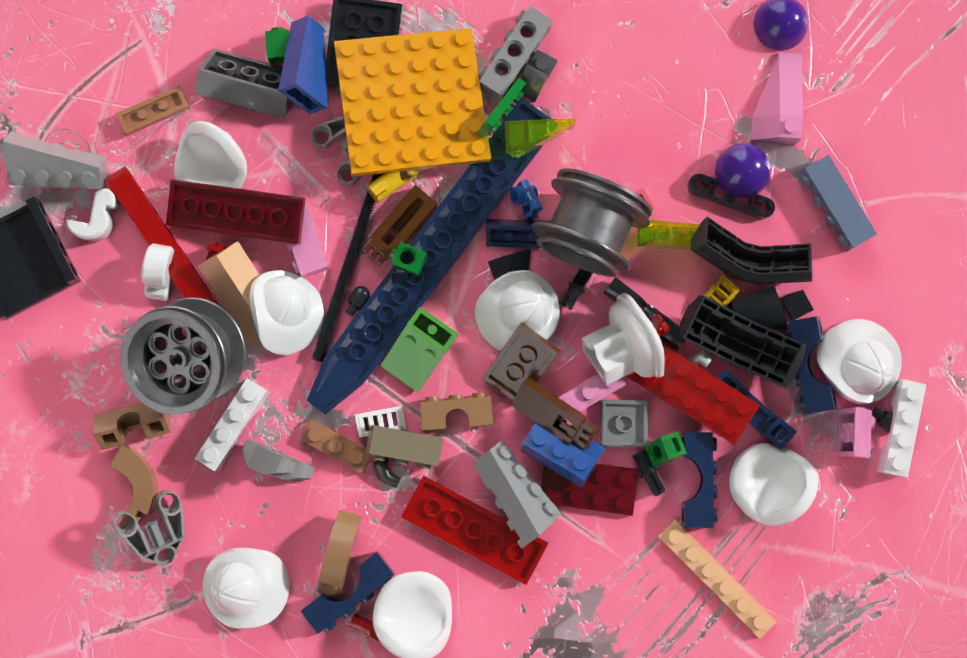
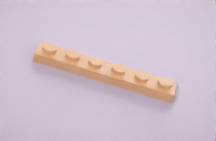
M675 519L658 535L758 638H761L776 623L757 601Z

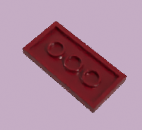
M597 463L581 488L544 466L541 489L556 506L633 516L639 469Z

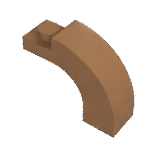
M121 445L110 466L123 473L132 484L133 499L126 512L131 514L139 525L143 518L141 513L150 515L154 511L155 497L158 494L157 477L153 467L141 453L128 445ZM123 516L118 525L119 528L127 527L129 523L127 516Z
M342 510L338 511L322 563L318 581V593L341 598L350 557L359 533L361 515Z

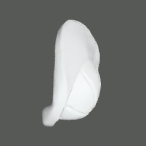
M195 121L186 127L180 139L175 157L174 175L176 180L241 188L247 175V162L241 148L228 132L223 131L212 123Z
M281 270L265 272L253 281L249 294L250 308L261 344L270 352L278 355H291L310 345L318 336L324 320L323 303L316 288L303 277Z
M518 270L500 276L480 295L475 306V319L483 338L494 348L501 351L521 322L548 341L558 326L560 305L556 292L547 280L534 272Z
M853 319L842 322L825 333V340L820 342L817 348V361L828 382L843 398L856 404H870L882 399L893 389L901 372L902 357L896 340L885 328L869 320Z
M759 443L747 448L738 455L731 469L729 486L734 501L748 517L764 525L778 526L796 520L809 509L817 494L818 476L810 462L798 453L786 448L781 450L771 443Z
M233 548L219 553L209 562L203 577V595L210 612L222 624L234 629H253L273 621L282 612L290 590V578L280 558L269 551L253 548Z
M423 571L407 572L390 579L381 589L373 610V626L381 644L399 658H432L439 654L449 639L452 626V600L446 584L438 577Z

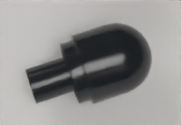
M357 286L348 297L349 300L347 302L350 305L345 313L353 317L357 309L361 310L370 298V291L367 287Z
M875 407L872 410V415L877 418L876 423L884 431L890 433L893 413L887 410L883 412L878 407Z

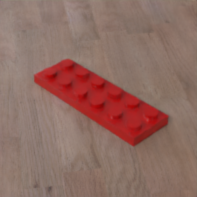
M662 344L665 356L664 375L662 377H642L636 372L625 376L733 446L760 407V404Z
M424 475L401 518L527 585L548 545L547 541L537 537L521 548L517 542L520 538L515 529L511 531L507 524L508 520Z

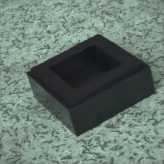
M804 290L781 301L791 321L814 310Z

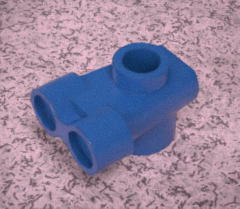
M528 179L520 181L516 187L510 189L512 203L514 205L522 204L526 220L536 218L538 212L543 210L540 199L537 198L538 190L535 185L530 184Z

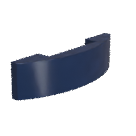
M725 369L719 375L718 379L760 404L749 425L782 450L797 431L780 416L777 417L744 388L743 384Z

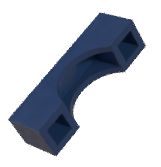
M820 316L789 321L790 327H786L787 336L806 345L803 362L795 377L798 387L801 386L803 395L799 397L801 409L805 410L806 414L838 409L834 388L818 380L810 366L812 351L820 342L825 340Z
M681 432V440L687 452L683 457L691 460L700 474V485L696 494L691 499L681 503V526L684 528H713V523H717V509L713 508V499H717V485H713V475H717V462L713 461V451H717V438L713 437V432Z
M379 551L358 566L360 581L353 595L337 600L322 594L301 610V613L317 634L322 630L326 634L337 625L335 620L341 616L346 619L356 611L353 606L360 601L363 604L368 602L375 596L373 591L379 586L383 588L392 579V576L395 575L394 570Z

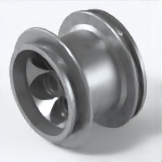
M560 169L557 173V178L551 181L552 188L561 196V199L550 223L536 222L531 226L533 232L538 236L537 244L554 257L597 275L615 277L617 271L630 270L631 265L620 252L631 227L644 228L650 225L649 217L653 212L651 205L633 191L604 177L578 169Z
M194 297L178 299L141 316L128 330L121 348L122 372L133 394L149 408L173 415L200 410L212 400L227 394L239 381L246 362L245 341L233 317L216 303ZM182 328L186 330L187 337L183 335ZM201 341L206 345V351L202 348ZM201 365L205 368L206 374L202 372Z

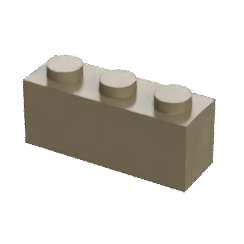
M370 425L365 453L371 454V459L385 461V457L395 458L394 463L408 466V461L417 462L418 468L431 470V465H439L443 438Z

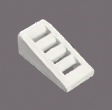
M402 406L355 414L359 438L368 437L369 431L365 430L363 418H368L370 427V425H374L373 416H377L379 426L384 427L383 414H387L389 424L387 428L406 429ZM393 412H396L398 426L393 424Z

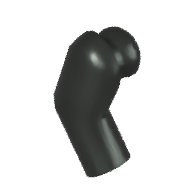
M385 457V461L375 460L373 468L377 479L397 488L401 477L389 472L387 466L388 458Z

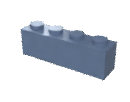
M829 154L800 172L802 184L805 188L811 190L814 195L812 198L815 205L825 213V221L830 228H834L838 235L837 241L842 248L850 251L877 235V232Z

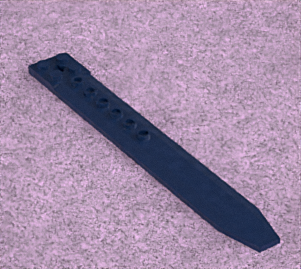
M520 98L489 139L491 161L470 164L411 242L410 246L425 251L428 255L419 277L392 267L325 356L306 401L326 415L365 383L396 342L415 312L424 305L559 124L525 99ZM530 125L532 133L530 135H522L520 127ZM405 253L401 257V262L404 264H410L414 260V256L411 253Z

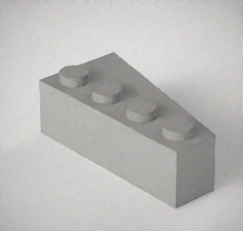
M13 131L3 140L8 185L102 189L106 183L108 167L107 157L79 149L64 148V145L54 143V145L40 141L41 139L20 136V133Z
M502 440L473 463L486 488L495 494L497 507L499 509L503 508L509 519L507 522L511 531L515 529L520 539L517 542L521 548L540 536L561 515L556 505L551 502Z

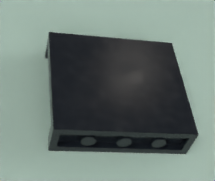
M34 196L25 200L27 205L0 218V318L5 320L81 282L41 200Z

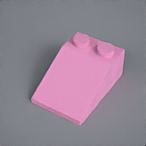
M861 407L838 410L836 456L870 458V454L874 451L871 430H874L875 417L872 416V410Z

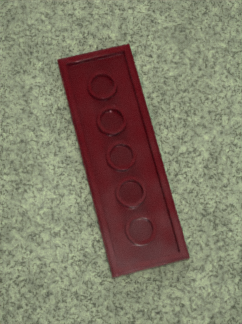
M171 179L166 226L298 245L301 243L306 198Z

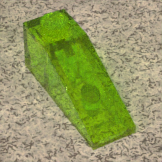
M575 118L505 121L506 154H511V157L525 156V153H530L574 129Z
M651 220L649 226L637 228L638 247L690 249L691 239L700 224Z

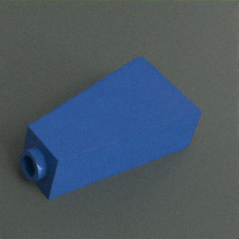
M307 15L291 22L278 91L309 114H313L326 109L328 106L324 27Z

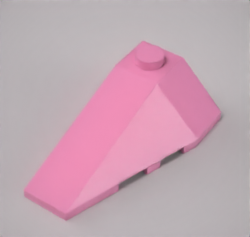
M779 52L751 119L750 141L796 145L802 139L803 128L802 54Z

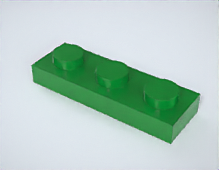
M520 78L517 79L477 133L485 138L489 131L493 134L502 123L499 118L503 117L505 119L513 109L510 104L512 102L517 104L524 93L521 90L526 82Z

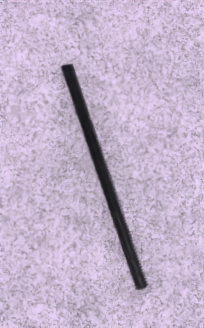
M384 173L373 174V178L371 179L370 183L378 177H380L381 175H383ZM369 191L366 192L367 195H365L360 216L357 219L358 222H356L357 225H355L356 227L345 255L346 258H344L345 260L335 285L336 288H334L333 296H331L332 299H330L331 302H329L328 313L325 315L324 324H322L321 332H319L320 335H318L319 338H317V346H315L316 349H314L313 357H311V359L323 362V357H325L324 354L326 352L324 351H327L325 348L329 346L327 343H330L328 340H331L329 337L333 335L331 332H334L332 329H335L333 326H336L334 324H336L338 312L340 313L338 310H341L339 307H342L340 304H343L341 301L344 302L342 299H345L343 296H346L344 293H347L345 290L348 288L349 279L351 280L349 277H352L350 274H353L351 271H354L352 270L355 269L353 266H356L354 263H357L355 260L359 258L357 256L360 255L358 252H361L359 249L361 250L360 247H362L360 244H363L361 241H364L362 238L365 239L363 237L366 236L364 233H367L365 230L368 231L366 227L369 228L367 225H370L368 222H370L369 219L371 220L370 217H372L370 214H373L371 211H374L373 209L375 208L373 206H376L374 203H377Z

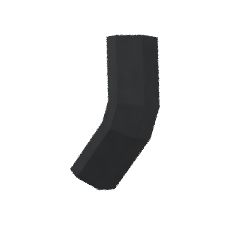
M708 216L700 223L691 239V251L734 279L757 285L813 282L811 243L758 246L744 242Z
M699 295L688 305L680 321V338L784 388L794 380L804 359L806 349L804 343L760 325L704 295Z

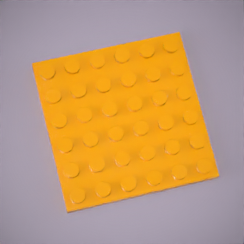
M472 28L334 41L352 177L491 161L488 134L483 138L477 133L486 120Z

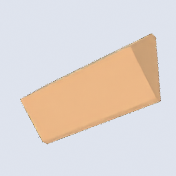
M237 241L198 265V268L226 311L236 321L244 339L250 345L259 341L251 314L249 295L251 285L259 276V273Z

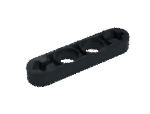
M694 174L687 184L688 191L694 196L758 219H767L775 211L774 202L770 198L759 194L749 197L748 204L744 207L736 203L735 195L732 196L727 193L725 198H717L714 195V189L720 186L718 179L704 174ZM700 179L702 180L701 184L706 187L712 183L713 186L709 190V195L705 193L708 189L701 187L699 190H696L692 182ZM753 198L757 200L754 203L756 205L761 206L763 203H766V208L769 209V211H766L764 214H762L761 209L756 206H754L752 210H750L749 208L753 204Z

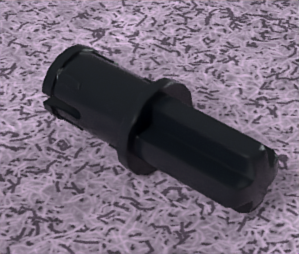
M579 269L573 281L568 283L569 287L563 298L559 301V304L565 308L568 306V309L572 310L581 293H585L584 288L593 273Z
M646 449L633 455L632 457L642 474L641 478H645L653 495L659 496L664 493L665 488L656 472L658 468L652 466Z

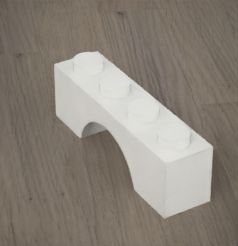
M246 378L195 459L213 471H220L231 455L241 432L251 418L260 410L271 392L253 380Z
M901 379L897 380L894 385L891 399L893 409L892 424L888 439L881 449L877 472L897 477H908L927 384Z

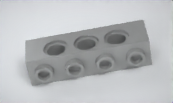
M529 6L527 11H521L516 19L518 24L514 30L509 29L503 39L505 41L501 49L497 48L491 56L492 63L488 68L485 66L479 74L480 87L500 101L516 82L552 28L553 20L532 6ZM523 30H530L533 35L525 38L521 35V32ZM515 48L520 51V55L513 57L508 54V51ZM499 67H504L508 73L500 76L495 70Z

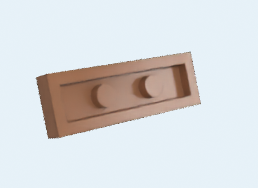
M179 85L117 112L116 115L125 135L128 136L190 109V106Z
M310 419L299 439L360 473L363 472L371 458V454L365 453L366 448L313 419Z

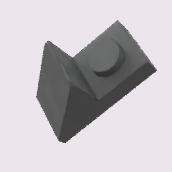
M540 50L536 51L521 77L526 82L521 90L525 97L536 102L558 62L557 59Z

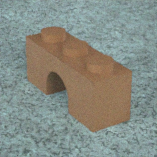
M486 392L472 393V398H463L462 394L448 395L449 400H439V396L425 397V402H420L422 431L446 429V417L451 411L456 409L463 410L468 415L470 427L493 425L491 396L486 397Z
M143 403L94 414L93 435L101 450L124 445L125 436L137 428H143L147 439L171 433L170 414L155 411Z

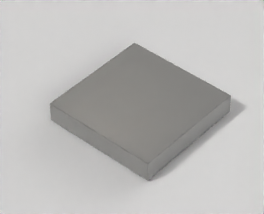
M601 399L600 445L603 447H645L648 444V400Z

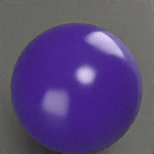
M767 0L758 8L753 21L754 31L760 42L768 48L779 51L789 50L800 44L806 36L809 25L807 12L797 0Z
M738 143L729 146L719 155L714 172L715 179H718L719 187L723 192L732 196L735 195L739 199H745L760 193L766 187L770 178L771 168L766 154L760 148L748 143Z

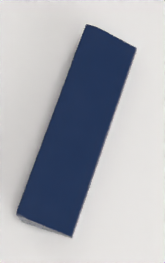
M488 219L486 221V247L541 248L537 244L538 236L533 232L531 226L536 222L550 223V221Z

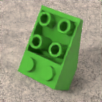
M419 307L380 366L419 393L459 337V334L422 307Z

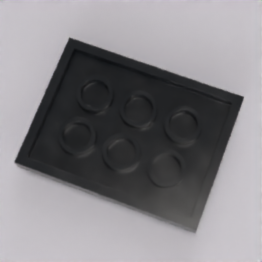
M333 0L326 55L327 87L340 88L334 41L399 35L402 4L379 0Z

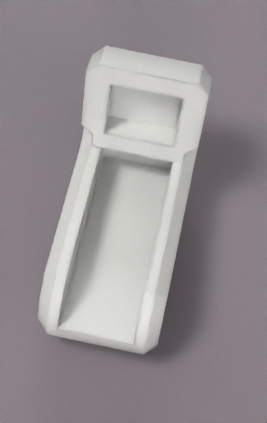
M109 189L98 190L94 195L90 223L66 220L67 228L72 234L82 240H103L109 236L113 229L114 221L110 210L118 211L120 201Z
M153 243L146 250L141 271V280L145 285L144 295L146 298L162 301L170 298L172 283L168 268L174 254L171 246Z

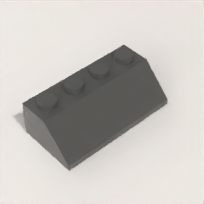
M213 48L197 70L196 94L206 98L217 99L230 105L242 106L251 111H259L285 118L293 102L278 91L283 67Z

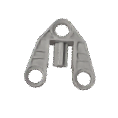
M344 116L324 122L312 130L311 139L317 148H329L336 142L346 138ZM320 132H325L329 136L328 141L324 144L316 142V136ZM346 139L340 144L345 150V152L348 154V146ZM348 158L338 168L337 177L342 185L351 187L362 176H354L348 182L341 178L342 172L350 169Z
M248 438L242 449L247 467L263 475L275 476L286 481L310 480L315 470V467Z
M169 490L160 491L155 497V506L160 515L159 518L167 538L164 537L157 520L148 522L144 526L152 544L150 546L136 519L128 512L118 511L113 514L110 521L111 527L136 555L160 566L168 565L174 560L185 537L180 498ZM165 495H171L173 499L171 506L163 508L161 506V499ZM127 516L129 519L127 527L119 529L116 524L118 518ZM167 548V558L158 560V553L162 549Z

